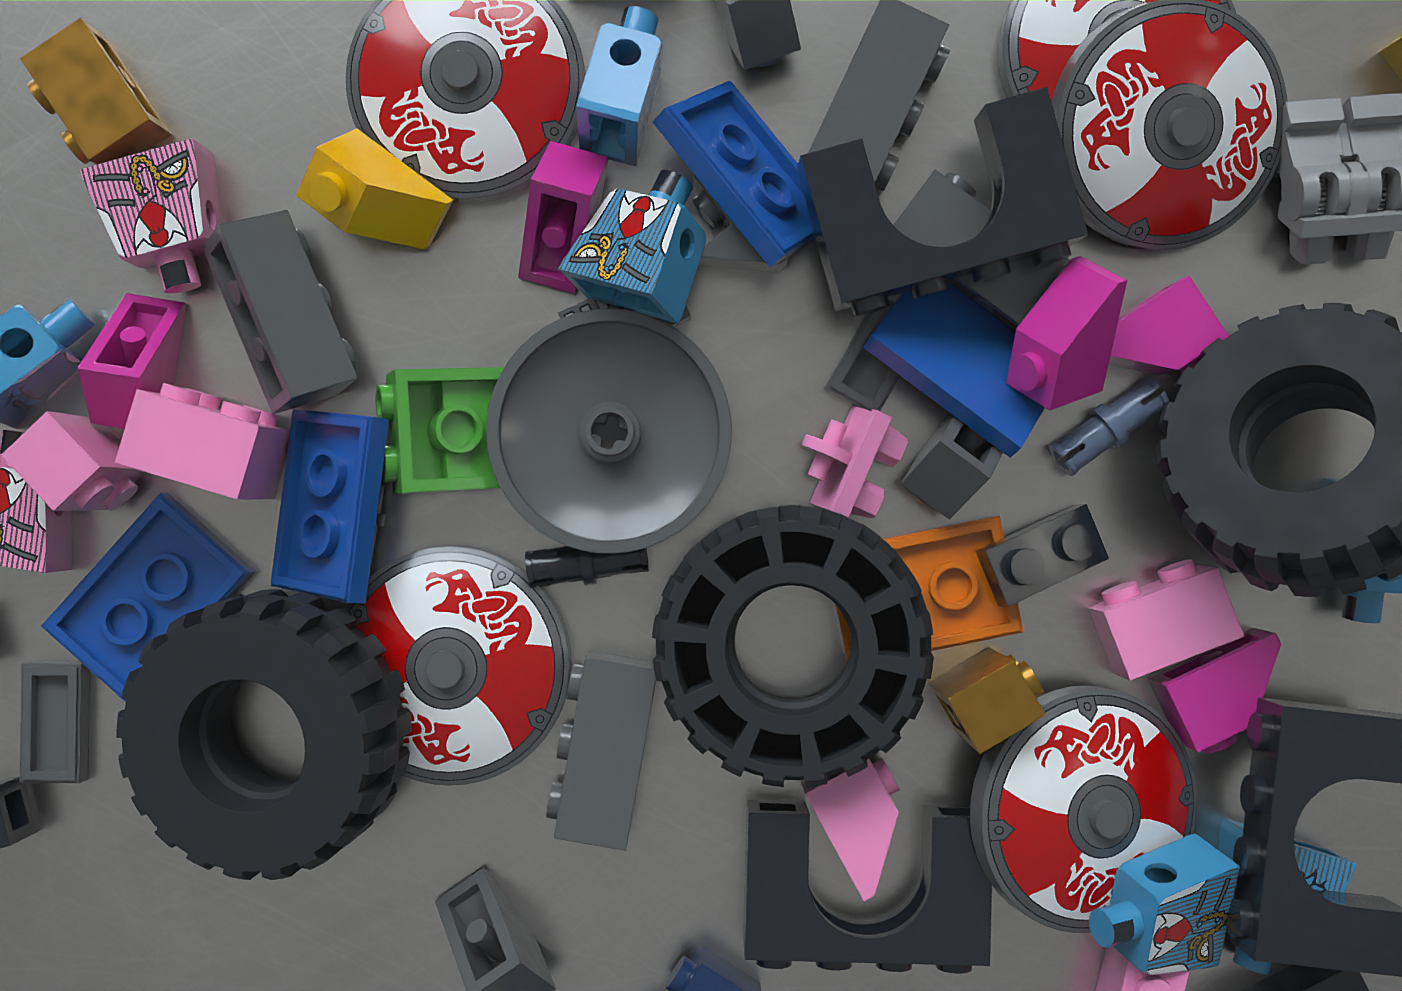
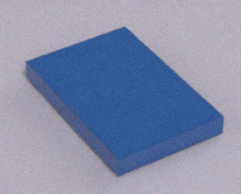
M732 81L724 82L664 108L652 122L770 268L816 239L796 170L798 163Z
M950 284L951 289L946 292L914 300L912 290L901 293L863 348L1011 458L1022 448L1045 409L1044 406L1006 383L1015 332L952 284Z
M293 409L271 586L347 603H366L389 419Z
M160 493L41 627L126 702L127 700L122 698L125 682L130 671L143 666L139 663V658L146 645L154 637L165 634L169 624L186 613L233 597L255 573V570L169 493Z

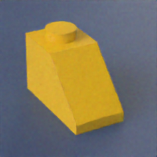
M357 128L316 147L296 194L299 199L346 233L420 249H426L431 245L453 202V199Z

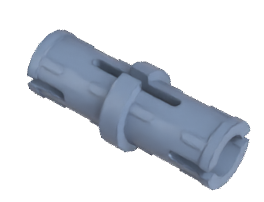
M1146 376L1139 384L1124 393L1110 405L1100 404L1089 412V420L1057 442L1050 444L1049 450L1053 458L1057 460L1075 447L1078 448L1077 453L1059 465L1069 476H1074L1078 470L1111 446L1118 449L1129 442L1128 434L1163 411L1164 406L1170 402L1168 396L1163 392L1142 405L1141 401L1161 387L1153 378Z

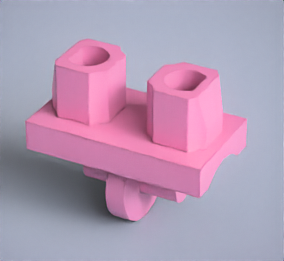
M851 406L844 424L831 419L823 439L808 434L805 435L801 446L816 453L808 475L819 480L810 500L811 504L847 517L850 514L869 518L876 517L884 499V489L865 480L872 462L876 460L884 465L894 467L900 462L908 444V439L889 425L892 417L878 410L872 409V411L857 406Z

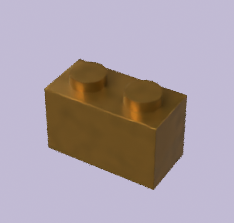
M81 17L20 58L33 78L27 84L30 92L48 113L52 115L57 113L67 128L66 131L61 133V136L71 152L82 163L87 164L91 161L97 165L141 153L171 135L107 38Z
M990 647L928 682L957 734L979 754L1046 716L1036 699L1044 694V690L1029 665L1025 661L1018 663L1011 654L1005 656Z

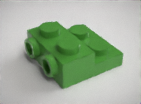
M504 367L394 369L386 374V385H377L375 406L378 418L389 419L390 446H385L381 480L382 482H392L393 495L500 489L488 454L486 432L489 403L494 387Z

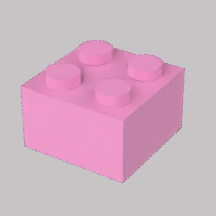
M163 383L160 393L136 390L114 463L237 500L275 499L286 462L290 430L276 426L279 418L277 414L272 415V413L226 401H223L222 407L219 409L222 399L220 397L190 388H181Z

